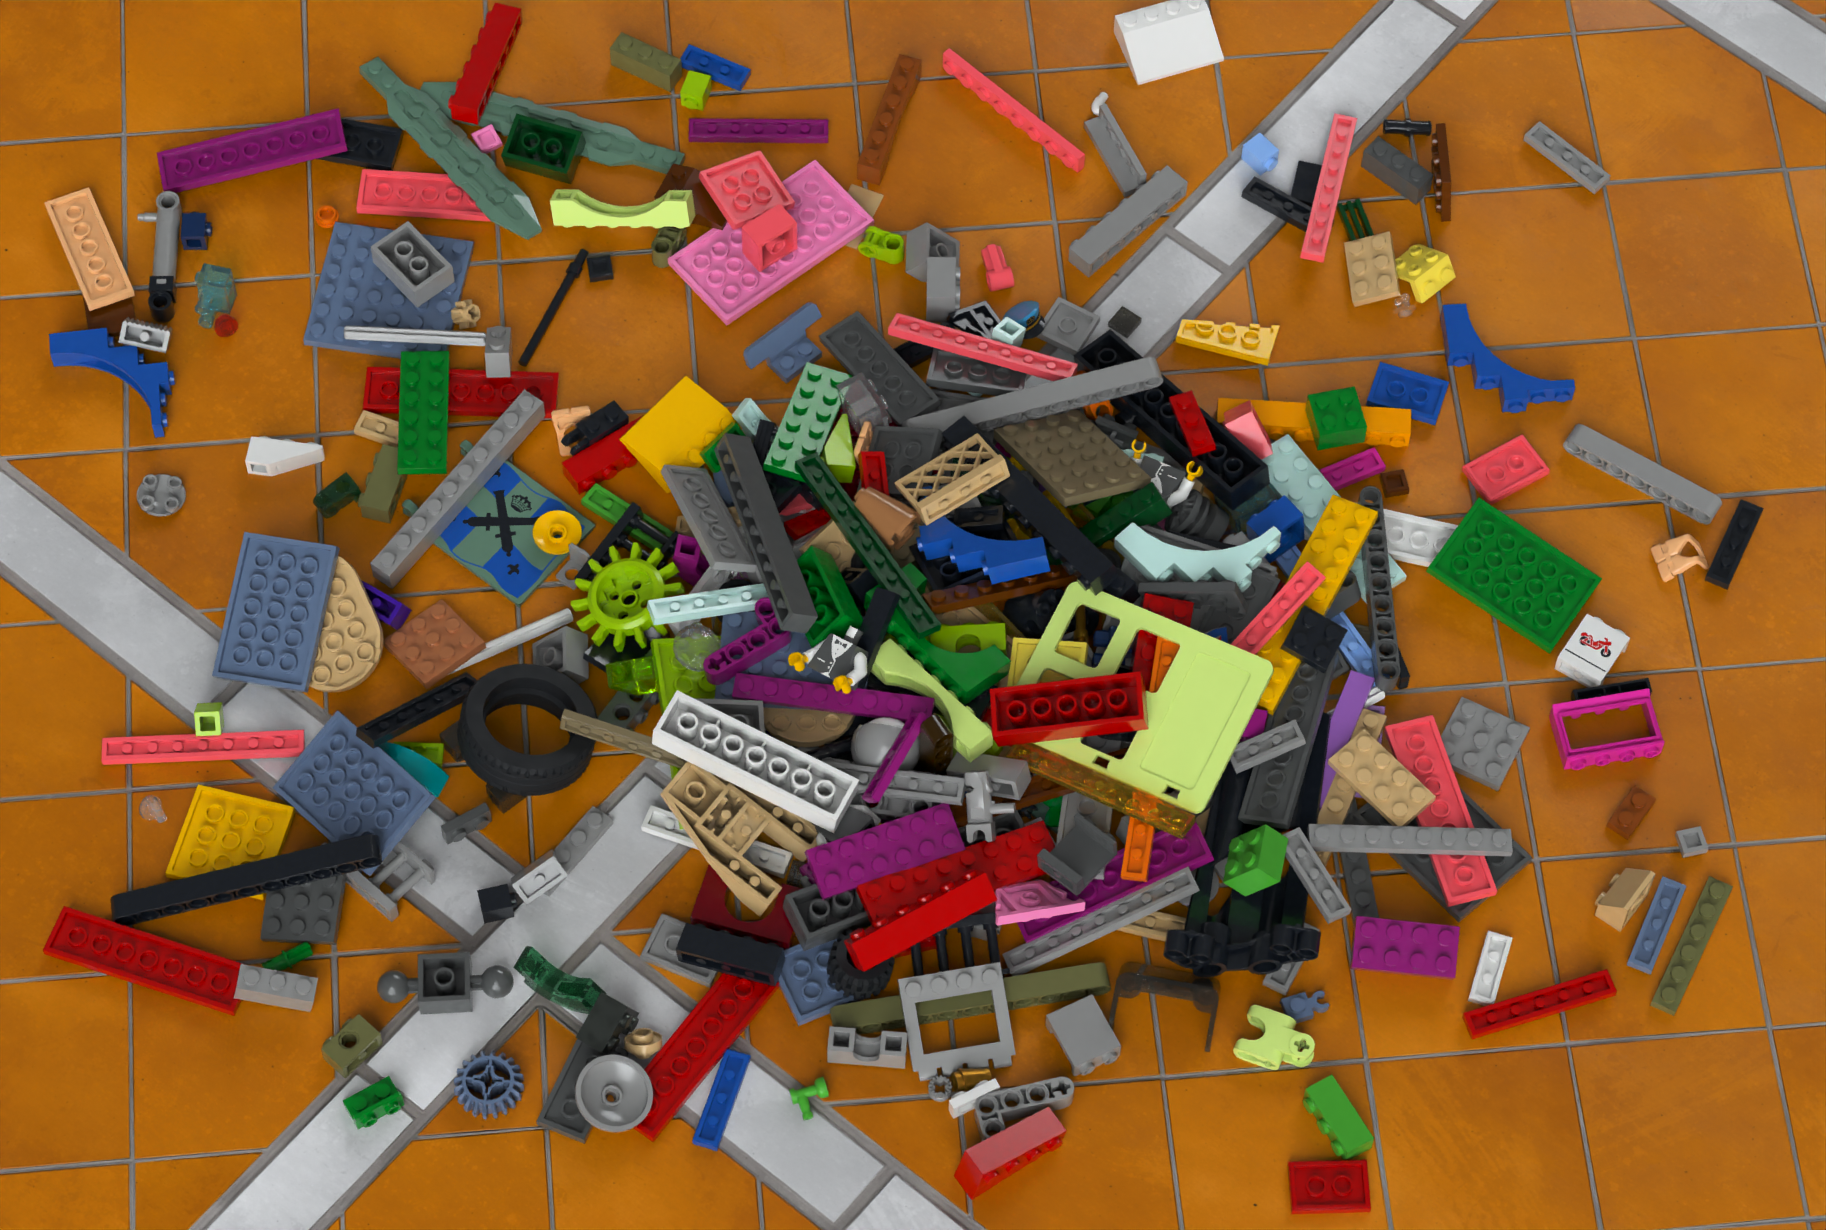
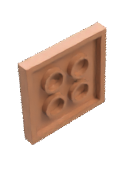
M442 599L386 637L383 642L384 647L426 689L487 648L485 642Z

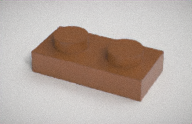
M1634 786L1608 821L1607 827L1628 840L1653 807L1656 799Z

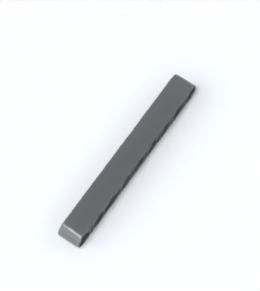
M1367 486L1361 490L1357 504L1378 511V518L1361 548L1375 685L1381 691L1388 692L1396 687L1400 675L1399 653L1382 494L1378 488ZM1365 500H1371L1373 503H1368ZM1370 543H1375L1378 546H1372ZM1372 565H1378L1380 568L1373 567ZM1374 586H1379V587H1381L1382 589H1381V590L1376 589ZM1376 608H1382L1385 611H1378ZM1378 630H1384V631H1386L1387 633L1384 634V633L1379 632ZM1380 652H1387L1389 656H1385ZM1382 674H1389L1392 678H1386Z

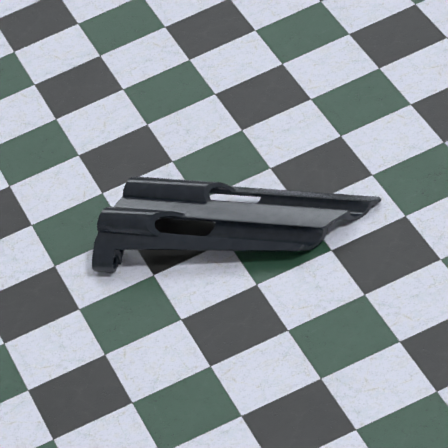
M1323 712L1289 827V830L1300 827L1307 840L1308 824L1318 823L1331 716ZM1230 760L1214 790L1204 839L1213 855L1214 861L1197 868L1195 881L1200 891L1191 895L1184 931L1167 930L1164 957L1184 968L1193 969V974L1198 977H1215L1225 971L1248 970L1253 974H1270L1278 971L1283 964L1314 960L1319 954L1321 932L1304 928L1308 892L1290 863L1287 874L1279 883L1246 897L1232 888L1231 896L1224 908L1214 916L1208 915L1214 866L1228 857L1229 845L1233 838L1261 827L1260 825L1245 824L1238 818L1253 767L1236 774ZM1271 827L1280 834L1288 830Z

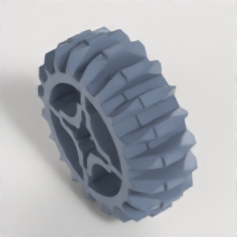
M493 1049L489 1056H486L482 1050L480 1052L481 1057L477 1058L472 1054L470 1056L472 1062L463 1060L462 1065L464 1069H457L458 1077L454 1079V1085L457 1087L454 1088V1093L456 1096H459L457 1098L460 1105L464 1104L463 1107L466 1113L472 1110V1115L475 1118L482 1113L485 1120L488 1118V1114H492L493 1118L497 1119L498 1112L501 1111L502 1114L507 1115V1107L515 1109V1101H521L522 1096L519 1092L524 1091V1084H522L524 1076L520 1073V1066L518 1064L514 1065L515 1062L512 1057L506 1059L504 1052L497 1057ZM485 1070L482 1074L476 1075L477 1073ZM495 1070L503 1072L510 1080H504V1077L497 1076ZM490 1077H491V1078H492V1083H491V1086L488 1087V1092H487L486 1086H487V1083H490ZM468 1089L481 1093L483 1100L474 1097ZM503 1094L502 1096L493 1099L495 1096Z

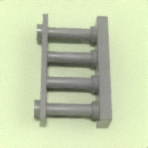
M400 841L392 850L397 856L373 878H365L361 874V870L347 873L346 883L391 922L399 916L397 901L420 879L425 878L431 885L435 882L433 866L426 859H419ZM406 862L415 871L391 894L387 893L385 895L379 890V885Z

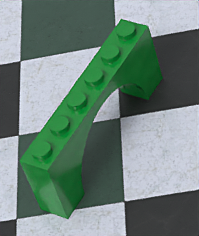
M909 563L902 568V571L921 596L925 593L927 578L912 563ZM879 584L866 593L864 602L866 612L876 587L881 588ZM895 609L886 632L891 633L898 640V643L905 650H908L915 659L920 661L931 675H935L948 691L954 692L959 702L964 706L1008 675L1011 660L995 645L973 653H955L943 650L931 644L925 638L918 639L899 611Z

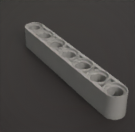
M1576 424L1563 443L1564 449L1571 455L1699 523L1710 524L1722 506L1721 499L1714 493L1585 425Z

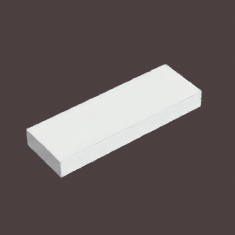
M1492 931L1487 932L1468 998L1469 1002L1483 1006L1494 1004L1512 937Z

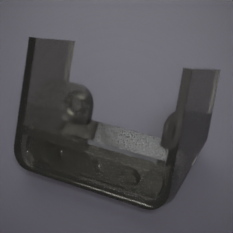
M1127 962L1121 966L1118 973L1109 1025L1114 1030L1120 997L1134 998L1140 992L1190 1000L1193 1001V1005L1197 1010L1211 1013L1205 1052H1210L1221 985L1214 977H1198L1191 972Z

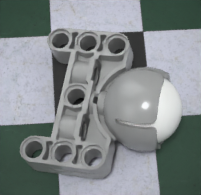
M881 717L864 725L860 724L854 731L851 740L852 763L848 760L831 757L824 758L821 761L879 768L905 723L895 718ZM919 736L916 738L898 770L932 774L930 772L913 770L920 758ZM856 793L851 804L865 805L881 820L889 821L916 813L922 806L931 808L939 805L936 802L882 796L878 805L870 808V803L862 799L864 793Z

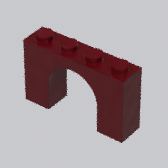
M709 864L690 916L691 924H702L708 929L715 931L725 930L738 937L748 936L757 942L765 944L775 943L783 948V950L792 947L796 934L782 908L785 895L802 888L782 883V889L778 894L775 906L767 917L756 922L740 921L734 918L726 908L731 891L730 888Z

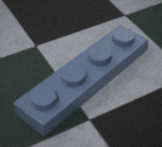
M1662 876L1628 959L1627 966L1651 975L1686 885Z

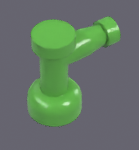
M824 1077L817 1078L814 1081V1085L794 1090V1088L789 1089L792 1103L799 1104L803 1113V1120L813 1118L808 1097L818 1095L820 1098L829 1097Z

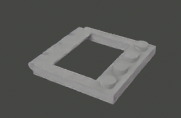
M1000 962L897 979L905 1029L908 1033L912 1071H918L920 1081L932 1080L933 1077L938 1076L937 1068L940 1067L943 1077H950L952 1072H956L958 1068H963L962 1064L964 1063L970 1069L989 1068L988 1059H992L994 1069L1012 1066L1011 1055H1016ZM991 990L999 1042L929 1054L923 1053L915 1003Z

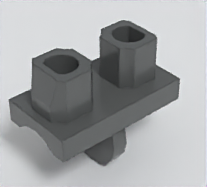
M1104 414L1102 417L1098 415L1095 425L1120 449L1132 450V442L1139 433V431H1136V425L1129 422L1124 425L1116 423L1114 416Z

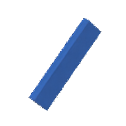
M727 1049L724 1053L692 1140L694 1145L718 1151L749 1066L751 1055Z

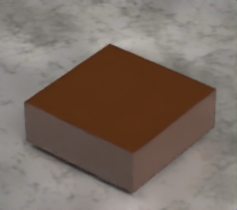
M1404 469L1380 473L1379 478L1385 498L1409 494V486Z

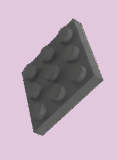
M875 426L869 451H884L890 497L905 498L896 488L894 482L937 457L943 437L941 434L943 432L940 429ZM933 470L928 472L926 476H932ZM861 479L858 485L857 492L862 488ZM911 482L904 487L916 489L917 483ZM924 483L922 488L929 486V483Z
M347 874L267 892L260 939L265 942H308L309 944L337 945Z

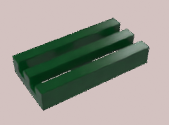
M1356 199L1354 203L1347 201L1345 205H1342V203L1337 204V211L1349 241L1357 239L1345 211H1349L1359 239L1365 238V235L1354 209L1358 213L1366 236L1374 235L1360 199Z

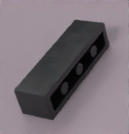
M686 923L676 947L678 961L774 987H776L785 963L784 950L775 943L765 944L757 942L748 936L738 937L725 930L715 931L708 929L702 924L693 925Z

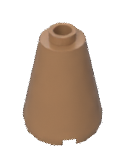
M872 487L867 489L861 488L854 497L856 500L855 506L891 553H894V548L899 550L916 532L913 529L915 523L920 525L922 522L920 514L914 508Z

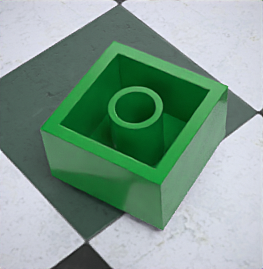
M1355 386L1307 396L1305 411L1317 451L1365 441L1367 425Z

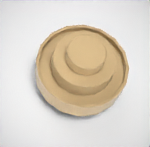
M649 1028L636 1029L624 1037V1048L638 1059H648L662 1048V1035Z

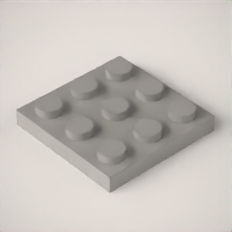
M1461 697L1441 738L1453 771L1499 791L1529 733L1530 727Z

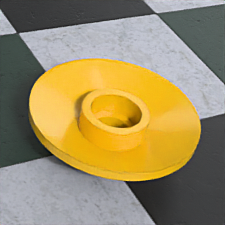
M554 510L540 516L533 526L535 544L542 551L553 555L568 553V545L573 543L577 546L582 536V529L578 519L566 511ZM557 534L562 536L561 538H554Z

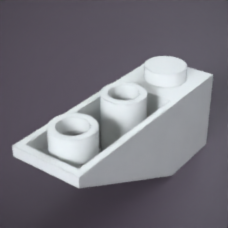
M251 436L245 463L248 474L275 476L325 461L323 445L314 442L301 443L290 439L277 440L267 436Z

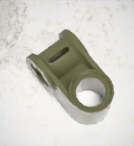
M670 226L659 228L651 244L652 262L655 266L660 268L670 266L668 258L677 253L683 246L687 229H678Z

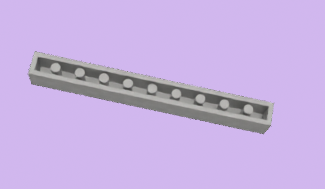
M525 389L372 560L370 564L373 577L391 589L397 585L545 417L543 401Z

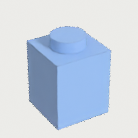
M1258 133L1243 145L1241 158L1261 176L1267 170L1271 171L1276 167L1279 149L1261 133Z

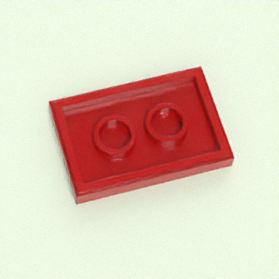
M1367 1159L1288 1162L1291 1214L1359 1213L1371 1211Z

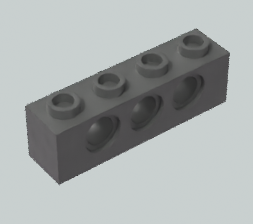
M651 649L598 716V720L635 732L634 729L639 723L642 724L648 717L649 710L653 704L657 705L660 702L657 682H646L650 679L656 680ZM634 698H642L638 702L632 701ZM621 716L628 717L626 720H619L618 718Z

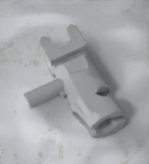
M988 770L964 772L965 785H970L974 788V790L965 794L968 821L966 825L967 841L972 843L977 840L978 830L984 832L987 842L995 841L996 829L993 814L1015 813V803L995 804V801H992L991 793L993 792V787Z

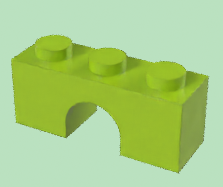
M996 621L986 624L964 623L956 626L941 624V630L930 635V643L943 650L958 653L961 648L967 645L977 646L980 650L995 645L1007 656L1006 625Z

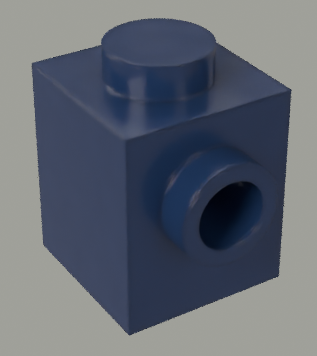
M182 213L181 241L183 249L207 250L208 236H212V222H208L206 213Z

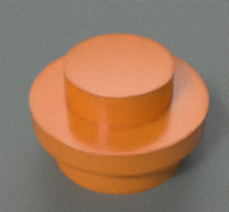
M325 205L318 209L315 219L320 227L331 228L335 222L339 221V213L332 206Z

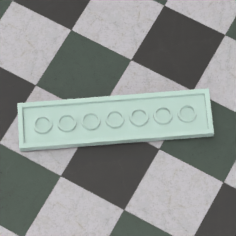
M1289 434L1271 444L1273 454L1262 459V461L1268 465L1270 480L1268 486L1279 499L1285 495L1298 508L1304 517V530L1311 536L1332 495L1341 496ZM1370 543L1372 546H1378L1375 543ZM1360 550L1350 570L1357 578L1361 598L1366 603L1362 554ZM1388 554L1391 586L1394 588L1405 581L1407 575ZM1372 565L1373 567L1380 568L1378 565ZM1374 586L1376 589H1379V590L1382 589V588L1379 587V586Z

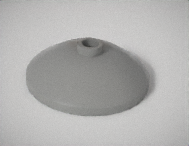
M604 1055L589 1062L580 1072L575 1085V1100L582 1116L594 1127L606 1132H624L640 1124L649 1113L653 1101V1088L649 1076L638 1063L621 1055ZM606 1095H612L614 1101L609 1102L606 1099Z

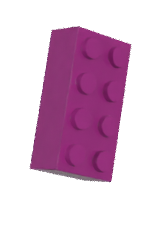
M1356 916L1354 920L1350 969L1453 980L1456 975L1460 927Z

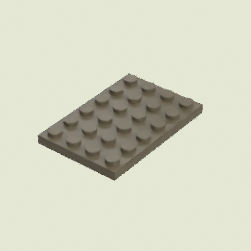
M1070 410L1067 413L1049 415L1046 418L1027 420L1024 423L1005 425L1002 428L994 429L993 438L1064 507L1141 489L1151 483V477L1080 410Z

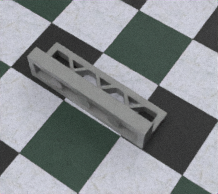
M1107 104L1100 105L1099 116L1085 121L1084 129L1122 195L1127 197L1134 194L1139 185L1146 184L1147 173Z

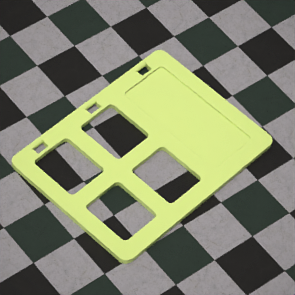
M1072 582L1068 585L1016 686L1039 683L1044 672L1047 670L1070 679L1116 674L1139 630H1145L1180 645V648L1159 690L1156 693L1146 691L1149 729L1137 731L1123 759L1114 758L1082 744L1083 737L1031 744L1191 813H1201L1206 808L1273 675L1274 668L1272 663L1262 657L1103 591L1095 596L1090 589L1085 591L1078 582ZM1080 605H1085L1120 620L1106 651L1095 668L1056 653V649ZM1098 756L1109 761L1107 768L1094 763ZM1168 786L1180 791L1178 798L1164 793Z

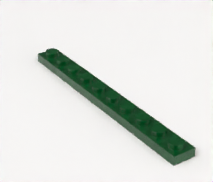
M816 452L796 460L795 468L881 588L900 595L896 609L917 638L922 639L940 631L941 623L818 453Z

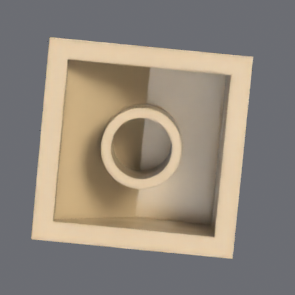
M1625 868L1621 875L1616 873L1609 883L1610 890L1607 893L1602 892L1595 902V905L1598 906L1595 916L1621 932L1648 896L1656 873L1633 868Z

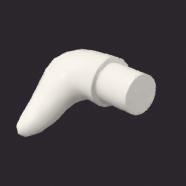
M1101 92L1094 99L1091 105L1093 114L1099 116V106L1105 104V101L1108 99L1107 93Z

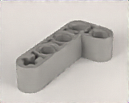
M1057 1077L987 1093L978 1097L975 1102L974 1115L981 1142L991 1137L987 1135L988 1131L994 1130L999 1133L1005 1130L1004 1122L1031 1116L1047 1107L1054 1111L1070 1106L1074 1098V1084L1072 1080L1067 1077ZM1039 1095L1043 1100L1033 1101L1031 1097ZM1008 1101H1014L1018 1105L1015 1107H1008L1005 1103ZM990 1107L993 1111L984 1113L980 1109Z

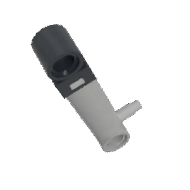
M165 191L157 196V213L137 215L138 221L156 222L153 270L149 280L150 296L148 304L152 318L159 323H166L172 320L175 315L173 303H176L177 294L175 280L182 208L179 196L172 191Z

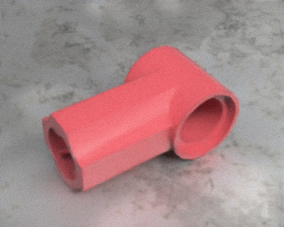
M995 244L987 245L986 248L981 250V256L986 269V280L990 292L1014 287L1013 273L1010 266L1007 267L1001 246Z

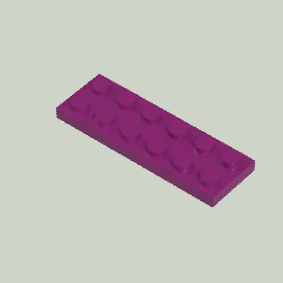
M942 803L808 849L804 853L821 898L825 900L856 889L857 885L963 851L965 846L949 804Z

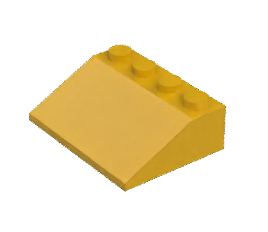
M684 376L619 440L663 490L669 493L671 491L661 474L664 464L700 468L705 462L699 453L732 422L737 423V421L726 407L690 378Z

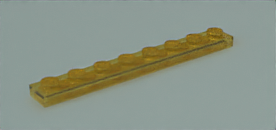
M1033 743L1013 745L1006 754V758L1027 761L1029 771L1180 839L1185 837L1195 823V815Z

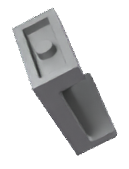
M1092 994L1046 1015L1045 1026L1049 1033H1054L1072 1066L1071 1072L1073 1076L1079 1074L1087 1075L1095 1067L1103 1063L1105 1065L1111 1064L1120 1056L1121 1045Z

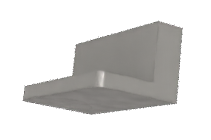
M551 849L513 876L511 884L524 903L528 905L566 878L568 873L556 858L555 852Z

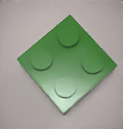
M1266 824L1233 838L1229 845V855L1225 865L1223 883L1245 897L1279 883L1288 838Z

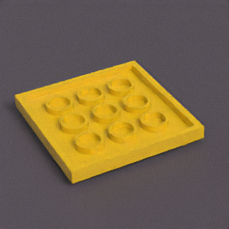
M198 784L168 864L166 876L179 880L279 856L294 818L295 808ZM266 893L250 897L264 900Z

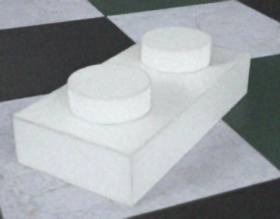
M995 1078L990 1081L983 1080L967 1092L960 1091L954 1094L951 1100H949V1112L952 1118H957L975 1109V1102L978 1097L1000 1091L997 1080Z

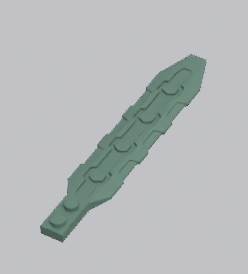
M379 57L359 67L360 74L387 101L388 116L402 130L407 131L429 158H433L448 174L449 179L457 187H461L476 202V206L490 221L527 240L542 232L529 197L495 166V162L486 153H482L467 138V134L440 110V106L427 93L404 84Z
M423 82L420 90L427 93L450 120L470 126L476 125L452 119L448 103L450 96L455 95L457 82ZM492 92L479 125H477L486 127L492 124L497 132L508 136L517 113L581 131L586 141L581 156L607 166L637 165L667 174L673 163L683 165L685 160L684 153L640 141L627 128L606 122L599 123L579 117L572 112L558 111L534 104L533 101L527 99L513 98L496 92Z

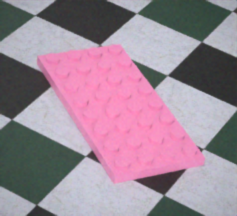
M816 160L782 181L795 201L794 208L787 210V212L797 222L798 249L759 272L743 254L741 228L733 230L727 222L723 230L712 228L668 258V264L726 326L864 233L867 227L874 226V219Z

